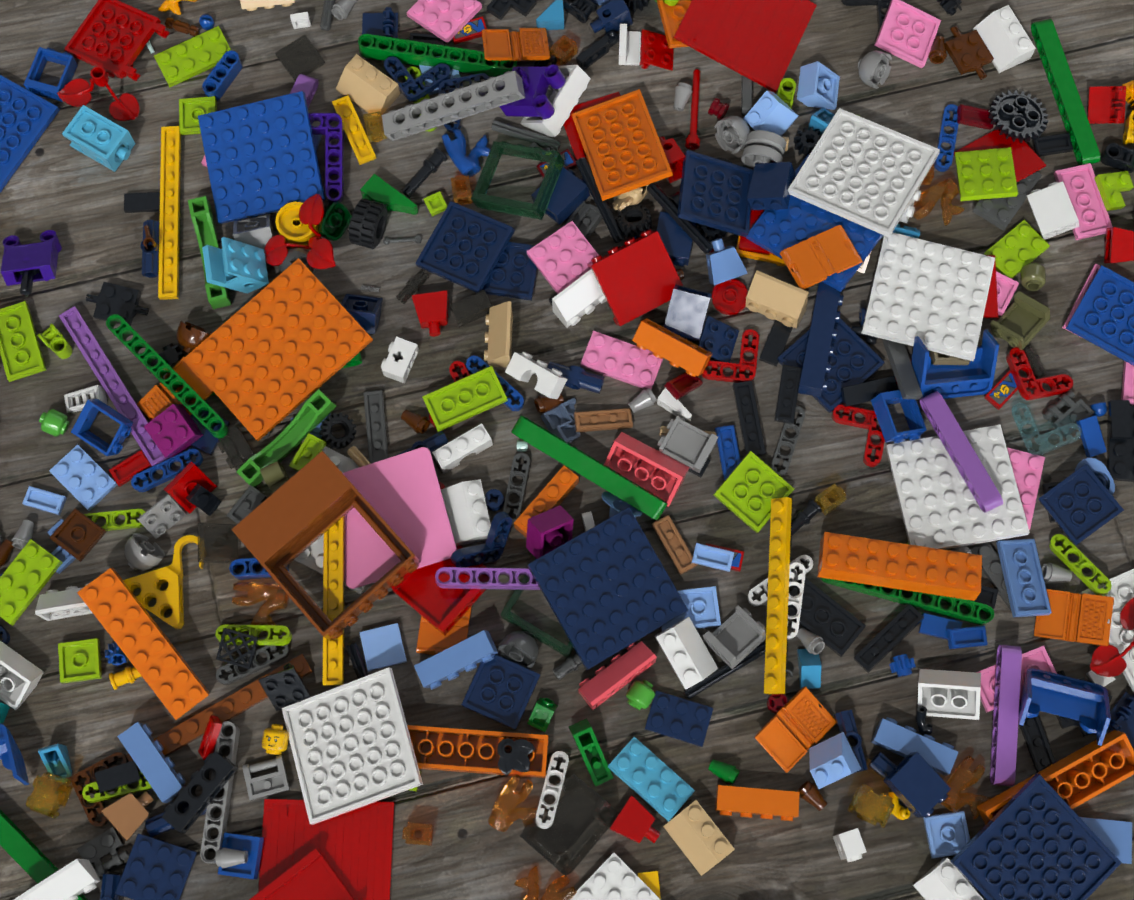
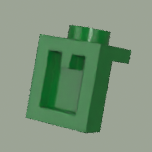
M540 697L527 724L546 732L558 705L554 704V701L549 698Z

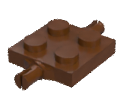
M957 26L952 27L950 31L955 38L945 42V49L960 74L976 71L980 80L986 78L987 75L982 67L991 63L994 58L977 30H974L967 34H961Z

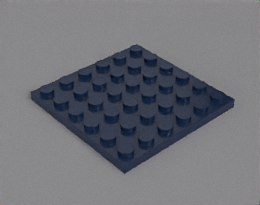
M629 507L527 565L586 670L688 611Z
M1037 773L950 861L986 900H1086L1122 863L1044 778Z

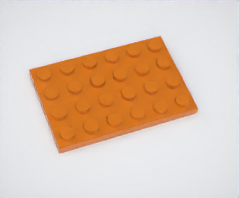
M640 89L571 114L602 201L673 176Z

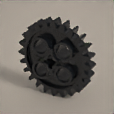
M1010 90L1006 94L1001 92L1000 96L997 95L992 101L988 111L990 113L988 118L992 119L990 124L996 125L994 130H1001L999 135L1006 134V139L1012 137L1013 142H1015L1016 138L1019 139L1020 143L1024 139L1027 142L1031 139L1036 140L1037 136L1040 137L1045 131L1049 120H1047L1048 114L1045 113L1046 108H1041L1043 103H1037V97L1032 99L1030 93L1025 96L1024 91L1021 94H1018L1017 90H1014L1013 94Z

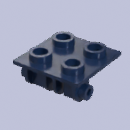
M386 7L383 13H363L362 35L372 34L398 38V13H394L390 7Z
M707 316L698 346L713 353L712 358L730 363L739 330Z
M1125 692L1110 711L1111 720L1108 728L1112 731L1117 730L1125 733L1131 746L1134 748V695L1130 696Z

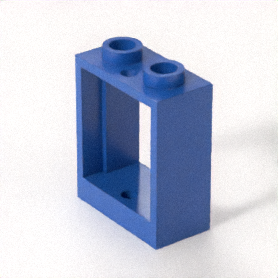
M39 47L23 85L28 91L38 96L63 102L57 93L67 83L72 81L78 64L70 53H60L52 48L45 49ZM47 61L66 66L58 86L39 82Z
M900 390L880 393L871 400L886 443L894 441V444L903 442L905 439L910 441L916 440L921 437L922 433L927 431L916 399H903ZM901 404L910 429L909 431H896L887 405Z
M88 399L71 433L104 455L112 456L117 455L122 450V444L125 438L130 435L131 426L134 422L99 399ZM99 411L121 424L111 444H108L89 431Z

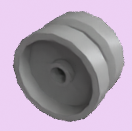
M764 130L751 131L747 136L746 148H744L741 161L752 170H754L757 163L782 162V155H784L787 143L784 138L773 132Z

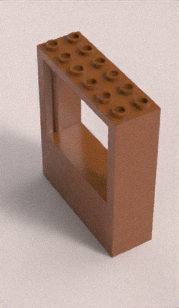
M323 451L231 529L321 635L330 641L339 638L346 626L349 625L350 627L355 624L362 612L367 613L374 606L373 603L377 599H383L389 593L387 590L393 585L395 587L404 580L403 576L408 572L412 573L415 571L420 562ZM355 508L401 561L331 621L285 567L350 510Z

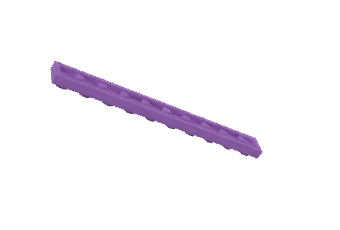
M74 306L60 314L61 321L117 411L134 422L131 426V433L152 467L169 459L164 457L144 428L148 421L78 309Z

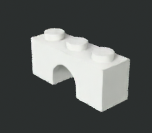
M523 351L522 354L514 352L505 373L523 382H529L531 376L536 373L538 381L534 390L548 398L558 400L567 381L565 377L561 376L562 372L555 368H552V370L547 368V363L541 360H533V356Z
M481 423L433 451L432 454L444 474L460 465V461L471 453H476L477 455L491 447L493 443Z

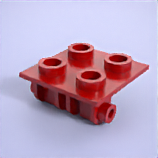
M642 29L640 47L641 68L648 69L650 65L672 71L674 48L668 47L666 35Z
M1126 86L1089 87V124L1124 123Z

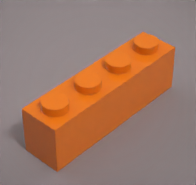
M647 318L641 321L632 340L637 343V347L652 351L655 357L667 359L669 364L685 369L687 374L694 377L703 374L713 354Z
M564 465L514 522V528L527 538L528 519L559 506L577 486L579 477Z
M718 785L716 789L715 811H720V815L732 816L733 812L740 813V817L752 818V814L761 815L760 819L772 820L773 816H779L782 821H793V818L799 816L800 792Z

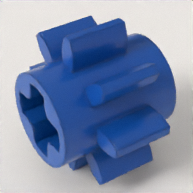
M116 642L108 644V650H105V658H108V663L117 666L127 663L126 655Z
M907 654L893 657L894 662L889 664L891 672H897L898 677L912 674V669L916 667L914 658L909 659Z

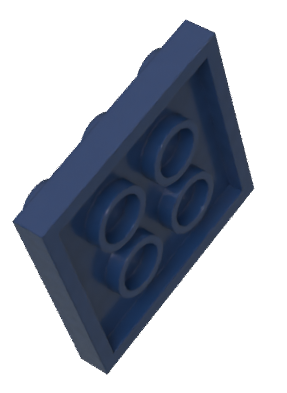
M508 242L481 293L532 301L538 268L528 257L526 251L535 245Z
M1087 464L1038 499L1075 546L1124 511Z
M495 654L493 660L480 663L461 705L516 730L541 675Z
M138 833L115 894L133 900H179L197 852Z

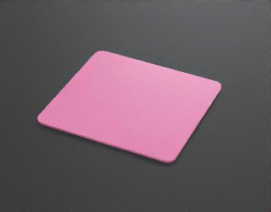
M421 447L343 473L420 560L417 569L450 559L457 550L429 449ZM353 508L345 515L344 579L349 588L355 589L377 582L401 560L360 513Z

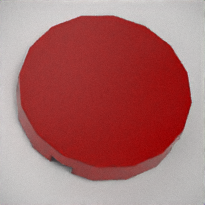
M731 279L715 285L711 295L712 304L722 314H738L746 306L748 294L746 286L738 279Z

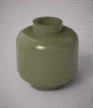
M1032 262L1021 269V285L1029 291H1037L1045 285L1046 270L1044 266Z

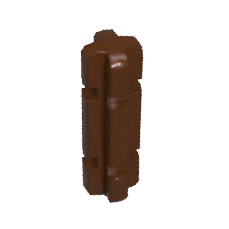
M170 17L166 18V28H175V31L185 34L190 33L194 37L200 32L198 26H190L189 23L179 20L174 21Z

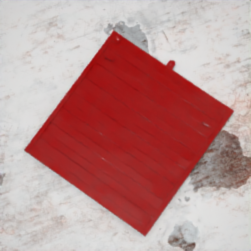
M690 0L691 3L673 38L776 93L817 5L809 0Z
M264 799L262 829L264 841L259 867L258 892L316 848L354 900H390L394 802H374L312 825L309 823L304 800Z

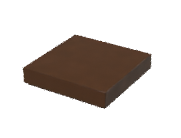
M75 508L50 536V539L81 562L104 536L106 531Z

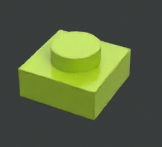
M440 191L423 199L431 217L445 211L447 208V204Z

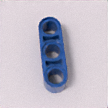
M227 51L205 79L202 88L206 97L215 96L218 101L242 69V63L237 52Z
M256 558L236 559L231 562L229 567L231 574L238 580L272 578L265 568L261 572H255L256 566L260 564ZM244 566V571L236 574L237 567Z

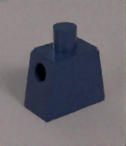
M611 0L596 11L598 19L590 23V26L594 33L604 29L605 33H608L611 30L613 32L619 31L620 24H627L628 27L633 22L624 0Z

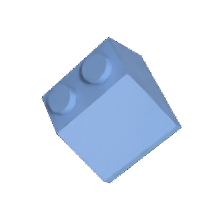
M818 61L801 66L797 100L808 107L835 110L837 107L840 76Z
M766 91L743 119L755 131L764 130L782 136L799 115L774 92Z
M844 732L809 748L810 772L818 789L861 770Z

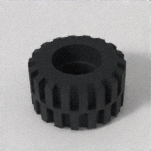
M364 198L358 202L349 225V239L352 244L370 249H375L378 246L387 224L388 214L385 204Z

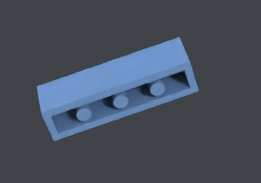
M483 630L414 665L423 687L431 688L432 690L441 686V682L446 679L450 681L459 677L458 673L464 670L468 672L477 667L476 664L482 661L486 663L493 660L494 655L498 651L489 631Z
M886 717V719L882 718L879 720L871 743L904 758L911 752H918L936 772L945 776L950 775L958 755V751L953 750L954 746L945 742L942 744L937 743L934 737L927 734L919 735L916 733V729L912 727L897 725L898 722L892 718Z
M137 722L117 737L161 802L168 803L178 796L177 794L185 786L186 780L181 773L177 774L173 769L175 764L171 758L164 756L162 753L164 748L158 740L154 741L151 736L153 732L146 723L143 725V723Z

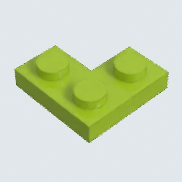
M1128 171L1098 174L1094 179L1106 211L1125 207L1121 192L1130 191L1134 188Z
M308 433L291 461L290 468L296 471L301 470L324 449L326 442Z

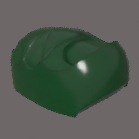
M341 202L329 204L324 210L322 221L318 227V233L328 240L335 241L341 238L349 226L352 217L348 208Z

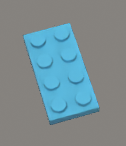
M635 737L630 740L608 765V768L668 822L695 791Z

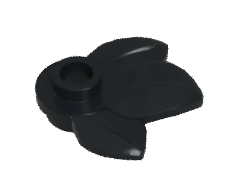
M506 738L501 740L497 746V752L500 756L498 767L501 772L506 776L512 769L519 772H528L530 761L527 755L535 750L533 744L525 739L514 741ZM507 745H510L511 751L509 753H506L504 751V748Z

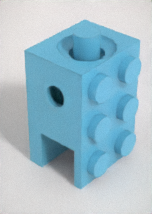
M84 105L62 133L65 138L72 141L70 147L114 172L123 160L129 158L131 149L136 144L128 130Z
M226 237L221 238L222 249L210 245L202 247L207 283L246 294L269 284L264 249Z

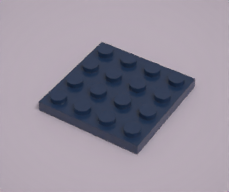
M686 150L683 160L677 217L746 237L749 234L751 213L747 197L754 170Z
M450 201L415 264L417 267L480 294L515 229Z
M841 318L839 323L835 322L834 328L838 329L836 340L832 339L831 345H834L833 356L828 357V362H831L829 374L825 373L824 378L828 380L826 391L822 390L821 397L813 396L829 413L843 402L840 388L865 382L885 363ZM810 329L777 358L782 366L787 365L803 369Z

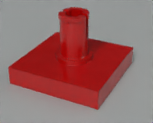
M191 461L164 490L190 514L197 506L189 502L186 497L197 483L210 492L217 486Z

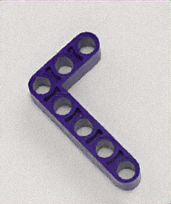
M309 113L312 134L325 135V193L327 200L330 204L332 202L342 203L344 198V129L342 118L336 113ZM315 121L321 122L318 127L312 126V123ZM333 121L339 122L336 127H332L330 124ZM332 139L339 140L336 145L330 144ZM334 156L339 158L335 163L330 161ZM333 174L339 175L337 180L333 181L330 179ZM333 192H338L339 196L337 198H331L330 194Z

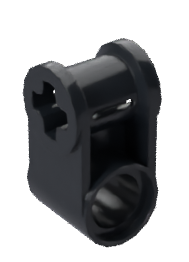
M563 0L564 10L582 23H586L590 14L597 10L596 5L590 0H573L574 2Z
M1111 143L1101 153L1100 161L1104 165L1132 173L1134 172V149L1126 148L1117 143Z

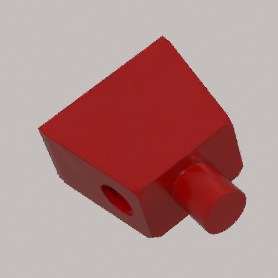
M661 136L659 140L673 176L667 179L669 183H672L682 178L685 155L673 138L666 140L665 137Z
M1117 227L1106 228L1104 263L1134 261V231Z
M447 290L412 295L421 328H429L430 336H439L441 334L440 326L448 324L449 297Z
M633 796L629 798L610 827L611 831L637 843H640L643 837L655 843L661 834L651 827L655 818Z

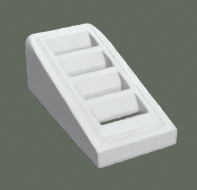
M95 385L65 394L67 413L82 411L89 399V394L91 399H99L107 404L106 391L102 386ZM73 398L76 400V406H74Z
M665 387L658 397L657 404L676 417L677 415L680 416L681 420L690 423L692 414Z

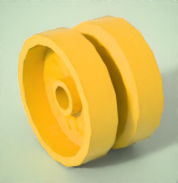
M302 202L287 203L280 208L276 215L275 223L278 233L285 237L286 243L308 245L309 239L315 236L308 227V224L301 223L299 219V210L303 204ZM313 225V228L318 232L319 226Z

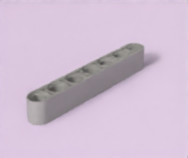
M227 721L222 723L215 751L222 754V750L229 746L230 754L226 758L236 765L240 729L236 724ZM232 726L233 734L226 737V728ZM214 769L212 770L211 780L216 776ZM234 775L223 787L225 790L224 795L221 798H218L216 795L207 806L200 857L202 861L208 864H216V856L214 859L209 860L207 857L208 851L214 849L217 852V850L222 849L223 837L227 829ZM220 807L222 814L219 818H215L213 812L216 808ZM217 828L219 831L216 839H212L210 836L211 830Z

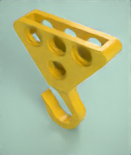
M194 535L183 536L175 543L171 565L123 580L132 593L136 588H141V592L136 598L143 607L175 629H181L184 626L182 549L188 543L198 545V560L201 569H203L204 559L207 554L204 542ZM168 582V588L161 591V585ZM156 598V604L153 607H149V601ZM168 609H172L171 616L165 618V611Z

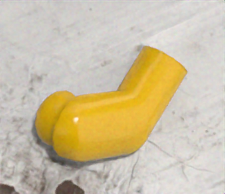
M888 792L889 811L899 820L908 819L910 817V810L908 808L905 809L899 804V798L894 792Z

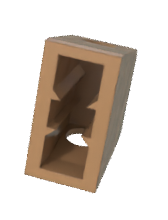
M146 791L137 799L132 793H129L104 808L101 812L122 837L128 841L149 816L145 807L154 800Z

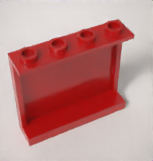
M648 229L640 234L641 237L628 239L624 242V246L620 248L618 246L613 247L607 251L608 254L604 256L598 255L591 259V263L587 264L592 269L614 315L613 320L618 326H622L670 301L675 284L683 286L658 231Z
M460 545L456 546L457 550L463 548ZM451 558L416 569L412 573L408 572L403 576L404 580L399 585L391 587L396 595L444 636L487 590L440 588L436 584L435 574L440 568L456 567L451 562ZM480 564V565L471 566V567H466V568H487V567H485L483 564ZM445 573L439 576L441 582H447L450 579L449 575ZM461 574L458 577L463 583L468 582L470 579L467 574ZM486 574L478 577L482 583L490 580Z
M315 848L249 900L354 899L320 852Z

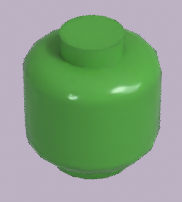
M50 409L47 413L43 412L39 419V422L42 423L41 430L55 437L60 434L64 435L70 423L66 414L55 409Z
M644 679L642 682L634 681L626 693L627 703L639 711L641 708L647 709L655 697V692L652 689L653 685Z

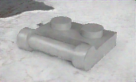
M278 755L275 759L257 764H245L242 766L250 801L290 790L283 755ZM278 766V772L252 778V773Z

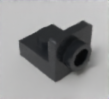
M198 483L186 497L189 502L197 506L208 516H211L221 503L218 497Z

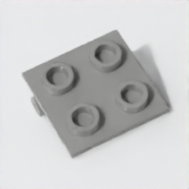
M167 494L137 520L157 539L187 514Z

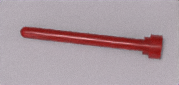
M699 69L693 71L690 135H688L685 142V147L689 150L700 148V139L697 135L700 88Z

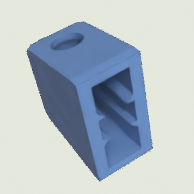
M722 238L711 241L714 251L706 254L710 284L717 285L748 274L734 246L725 247Z

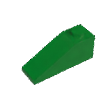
M373 174L360 189L362 199L385 204L387 210L413 215L418 214V208L415 203L376 174Z
M587 718L569 726L595 787L613 779Z

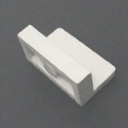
M620 24L619 65H640L641 32L627 31V24Z

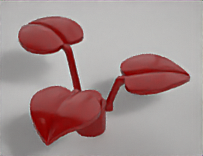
M96 66L91 70L90 75L92 78L90 79V85L86 80L78 78L67 83L57 93L59 98L65 103L80 107L91 101L92 96L90 92L93 91L95 83L99 87L106 86L116 100L109 106V113L115 120H134L140 112L139 103L133 95L124 93L119 98L115 95L108 84V77L114 78L115 75L106 72L100 66Z
M315 194L307 199L299 210L301 223L308 224L310 230L315 234L314 237L309 239L308 245L286 243L284 236H273L264 248L266 263L272 266L281 265L288 254L287 247H298L310 250L307 254V262L311 267L315 269H328L336 266L331 242L321 238V234L313 228V225L320 224L324 215L323 200L320 194Z
M1134 597L1125 604L1120 614L1121 625L1126 630H1134ZM1134 636L1130 645L1120 654L1115 646H1099L1092 655L1090 669L1096 674L1105 677H1115L1122 674L1127 667V663L1122 657L1134 647Z

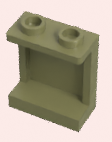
M1018 291L1014 295V303L997 322L994 320L990 322L991 332L995 337L1007 341L1010 346L1023 350L1050 320V308Z

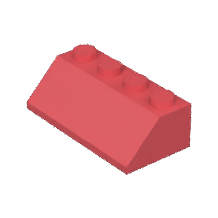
M623 432L614 441L604 463L607 467L668 503L667 507L673 501L690 468Z
M642 641L638 644L636 642L632 643L626 648L628 652L622 656L618 654L611 660V665L607 668L602 666L595 672V677L591 680L586 678L579 684L578 692L592 711L656 662V655Z

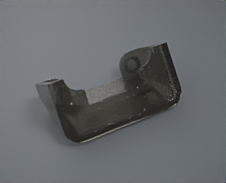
M574 773L563 783V792L566 795L558 803L552 826L542 829L536 823L529 824L520 835L522 839L565 876L574 871L617 818V811ZM546 817L545 820H544L542 823H546V820H550V819H548V817Z

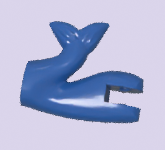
M457 128L453 130L455 140L451 141L447 133L442 135V140L448 155L464 178H470L481 169L479 157H494V154L487 147L488 139L484 135L470 151L469 156H466V139L461 130Z

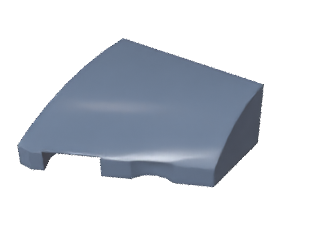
M575 398L560 404L558 407L540 416L549 432L568 443L580 437V432H576Z

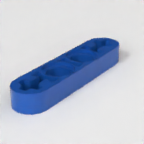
M954 104L947 105L942 114L937 143L940 153L934 162L935 169L940 172L949 170L953 160L959 125L957 123L958 106ZM950 111H953L954 114L952 121H948L950 117ZM950 126L953 128V133H946L944 127ZM948 143L950 144L951 148L949 150H944L941 147V144ZM943 156H946L945 166L941 165V160Z
M471 356L466 361L467 370L471 375L479 372L476 367L471 368V362H478V367L481 370L484 367L485 369L490 367L478 356ZM495 371L500 384L507 387L506 397L511 393V397L514 400L519 399V405H512V400L509 397L507 398L508 401L503 404L512 411H520L524 406L523 396Z
M189 449L136 474L131 479V485L138 492H146L175 478L186 467L182 461L183 458L189 464L192 461L190 460L191 455L194 454L197 457L193 463L198 467L203 462V455L197 449ZM174 462L181 463V468L178 471L171 470V465ZM157 470L163 471V476L160 479H154L153 475ZM147 475H149L150 479L153 481L152 483H150V481L148 480L149 478L147 477ZM139 479H142L144 481L142 487L137 485L139 483Z

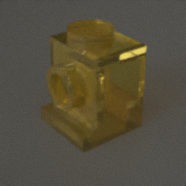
M381 111L363 114L369 142H380L383 139H387L384 135Z
M834 483L817 495L814 501L820 506L823 514L826 516L843 504L847 498L845 497V491ZM829 497L834 499L833 503L828 500Z

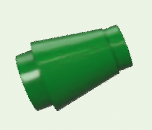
M715 759L712 760L708 768L709 771L723 782L732 785L735 783L740 770L736 769V766Z

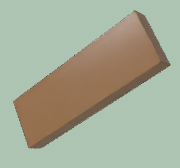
M631 408L574 412L576 432L633 427Z
M669 515L652 523L653 529L680 575L698 565L692 563L693 556Z

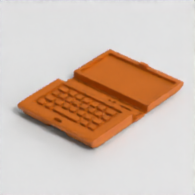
M519 28V32H509V29H482L484 57L486 60L521 61L550 59L546 28Z
M842 225L812 236L780 252L798 287L803 290L826 280L827 276L834 273L838 274L863 262Z
M183 357L172 369L205 401L214 391ZM167 373L164 379L169 378L171 373ZM161 382L159 385H155L137 403L138 407L150 420L157 417L172 404H181ZM183 386L177 387L176 392L181 391ZM191 399L188 405L194 404L196 399Z
M1046 589L1052 613L1046 616H1036L1035 637L1100 646L1109 645L1114 597Z
M472 606L445 636L421 616L416 653L436 655L438 652L440 653L467 639Z
M805 686L756 734L755 739L779 766L788 773L808 752L807 750L814 743H818L837 722Z

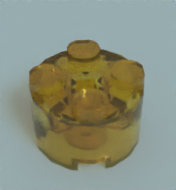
M46 772L42 776L37 775L33 782V787L35 788L32 795L28 797L26 806L37 813L54 819L60 815L57 811L61 806L65 807L72 790V787L68 785L72 781L50 772Z
M862 784L861 788L857 787L847 811L852 813L854 810L858 813V818L874 826L878 822L881 828H885L895 807L892 803L893 798L884 793L878 795L873 792V788Z

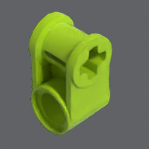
M784 78L780 83L777 96L792 109L796 83L791 78ZM788 87V88H790L791 90H790V91H786V90H784L783 88Z
M52 323L49 324L50 327L42 334H37L44 344L59 358L67 359L72 355L73 349Z

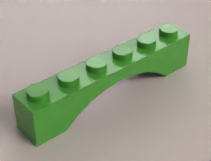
M206 196L188 200V205L200 248L208 302L213 309L230 306L231 300L228 288L207 283L202 247L210 245L219 248L211 205Z
M318 389L304 403L291 423L265 448L250 457L236 472L250 486L256 488L264 480L260 469L276 461L281 463L306 438L308 433H311L337 406Z

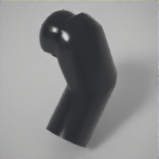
M852 326L851 329L857 335H864L867 338L868 344L874 345L877 342L878 337L861 333L863 326Z
M918 706L915 720L919 732L923 735H930L932 733V724H926L927 708Z

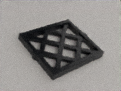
M224 628L216 660L250 669L259 637ZM231 633H235L238 635L233 638ZM226 634L230 637V640L227 642L224 641ZM243 636L251 639L246 641ZM240 637L243 644L237 646L235 640ZM251 641L254 642L252 650L248 646V643ZM230 642L235 646L231 651L227 647V644ZM245 646L248 652L242 655L240 648ZM222 647H224L227 653L221 656ZM237 650L240 657L234 660L231 653ZM250 654V660L247 663L244 657ZM229 655L231 660L224 659V657ZM242 659L244 664L238 663L237 661Z

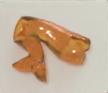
M948 177L921 192L919 201L914 202V207L916 208L920 205L921 209L915 212L913 217L920 220L929 215L939 199H941L942 217L945 226L951 222L952 215L962 213L965 208L952 205V200L959 194L958 187L954 181Z
M259 582L233 584V590L248 591L247 597H232V603L235 605L250 606L267 600L259 608L250 625H275L269 615L270 612L285 609L288 605L289 596L279 585Z
M968 755L956 767L946 784L951 790L947 793L948 797L940 804L955 813L964 805H969L972 816L976 819L980 815L977 806L990 800L991 797L961 793L964 789L977 783L985 772V767L981 763L974 769L973 773L968 770L974 761V758Z
M517 774L512 776L501 791L488 818L489 825L498 831L506 832L517 819H521L525 829L529 830L532 827L533 818H536L538 808L515 807L529 796L533 788V782L527 779L520 791H517L515 789L519 784L521 776Z
M534 866L530 870L528 877L520 878L514 883L515 886L527 889V895L523 900H538V867ZM564 875L555 879L547 887L540 900H570L577 891L575 887H570L559 893V890L570 883L569 878Z

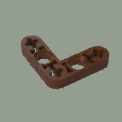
M114 753L78 772L72 778L74 790L89 822L93 826H105L109 820L103 816L101 818L102 822L95 821L97 814L93 810L90 812V809L96 808L99 814H103L101 811L106 806L103 801L95 802L93 805L86 803L82 795L84 786L78 785L80 777L87 779L84 782L85 786L89 783L97 782L95 772L99 766H104L105 769H108L110 767L107 762L112 765L117 762V757L123 759L121 764L129 762L123 753ZM92 788V789L90 790V792L87 793V795H89V794H94V795H95L96 793H99V791H98V790L95 791V790Z

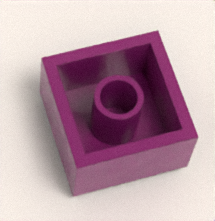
M172 404L144 426L165 458H172L203 436L182 404Z
M561 505L529 518L526 548L538 559L572 540L574 519Z

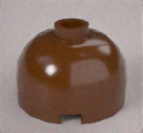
M180 321L176 334L179 344L184 347L183 351L190 353L209 337L212 332L206 333L205 329Z

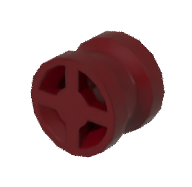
M715 98L708 110V114L711 116L715 115L718 120H721L726 115L729 104L722 103L720 99Z
M772 694L767 700V708L771 713L777 714L788 703V699L784 694Z

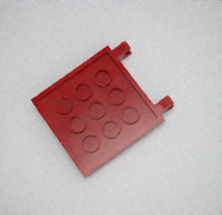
M98 0L66 45L64 51L90 65L103 67L106 72L121 79L127 75L132 80L137 81L140 74L136 73L137 70L131 67V65L154 32L165 39L169 32L165 30L166 27L160 24V19L118 0Z

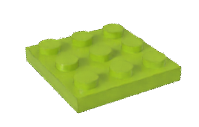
M1011 147L955 152L954 157L960 201L1017 197L1018 189Z
M750 451L713 495L752 530L758 533L771 518V499L788 497L794 488Z

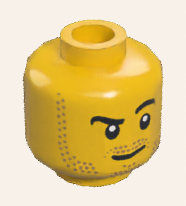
M272 724L270 728L264 730L262 748L266 750V753L280 755L283 751L287 750L289 732L283 729V725Z

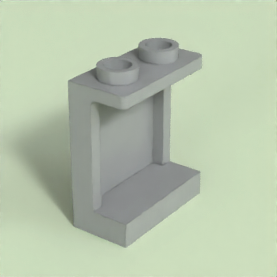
M677 415L675 420H670L667 426L669 430L667 435H662L659 440V451L700 473L718 440V436L712 433L710 435L681 420V417Z
M739 605L735 607L736 612L713 633L708 631L703 635L705 643L731 669L737 666L766 639L765 626L760 621L755 622L751 618L752 614L746 608L742 609Z

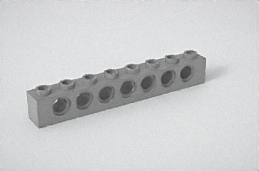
M508 71L503 75L490 77L485 81L475 82L470 86L457 88L452 92L439 94L437 97L424 99L419 103L409 104L398 110H391L382 115L384 135L390 140L395 141L524 99L525 93L522 78L516 71Z

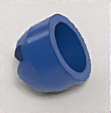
M203 14L199 19L202 29L210 30L214 27L215 22L209 14Z
M1106 402L1090 405L1094 411L1093 415L1101 417L1107 412Z

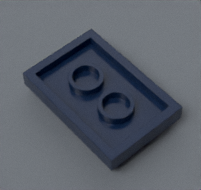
M656 690L644 730L703 747L713 708Z

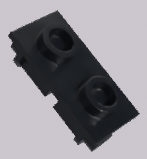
M173 343L163 347L164 352L159 354L163 360H167L169 365L181 360V357L184 356L181 349L176 350V347L179 345L174 346ZM153 361L151 366H155L158 361Z

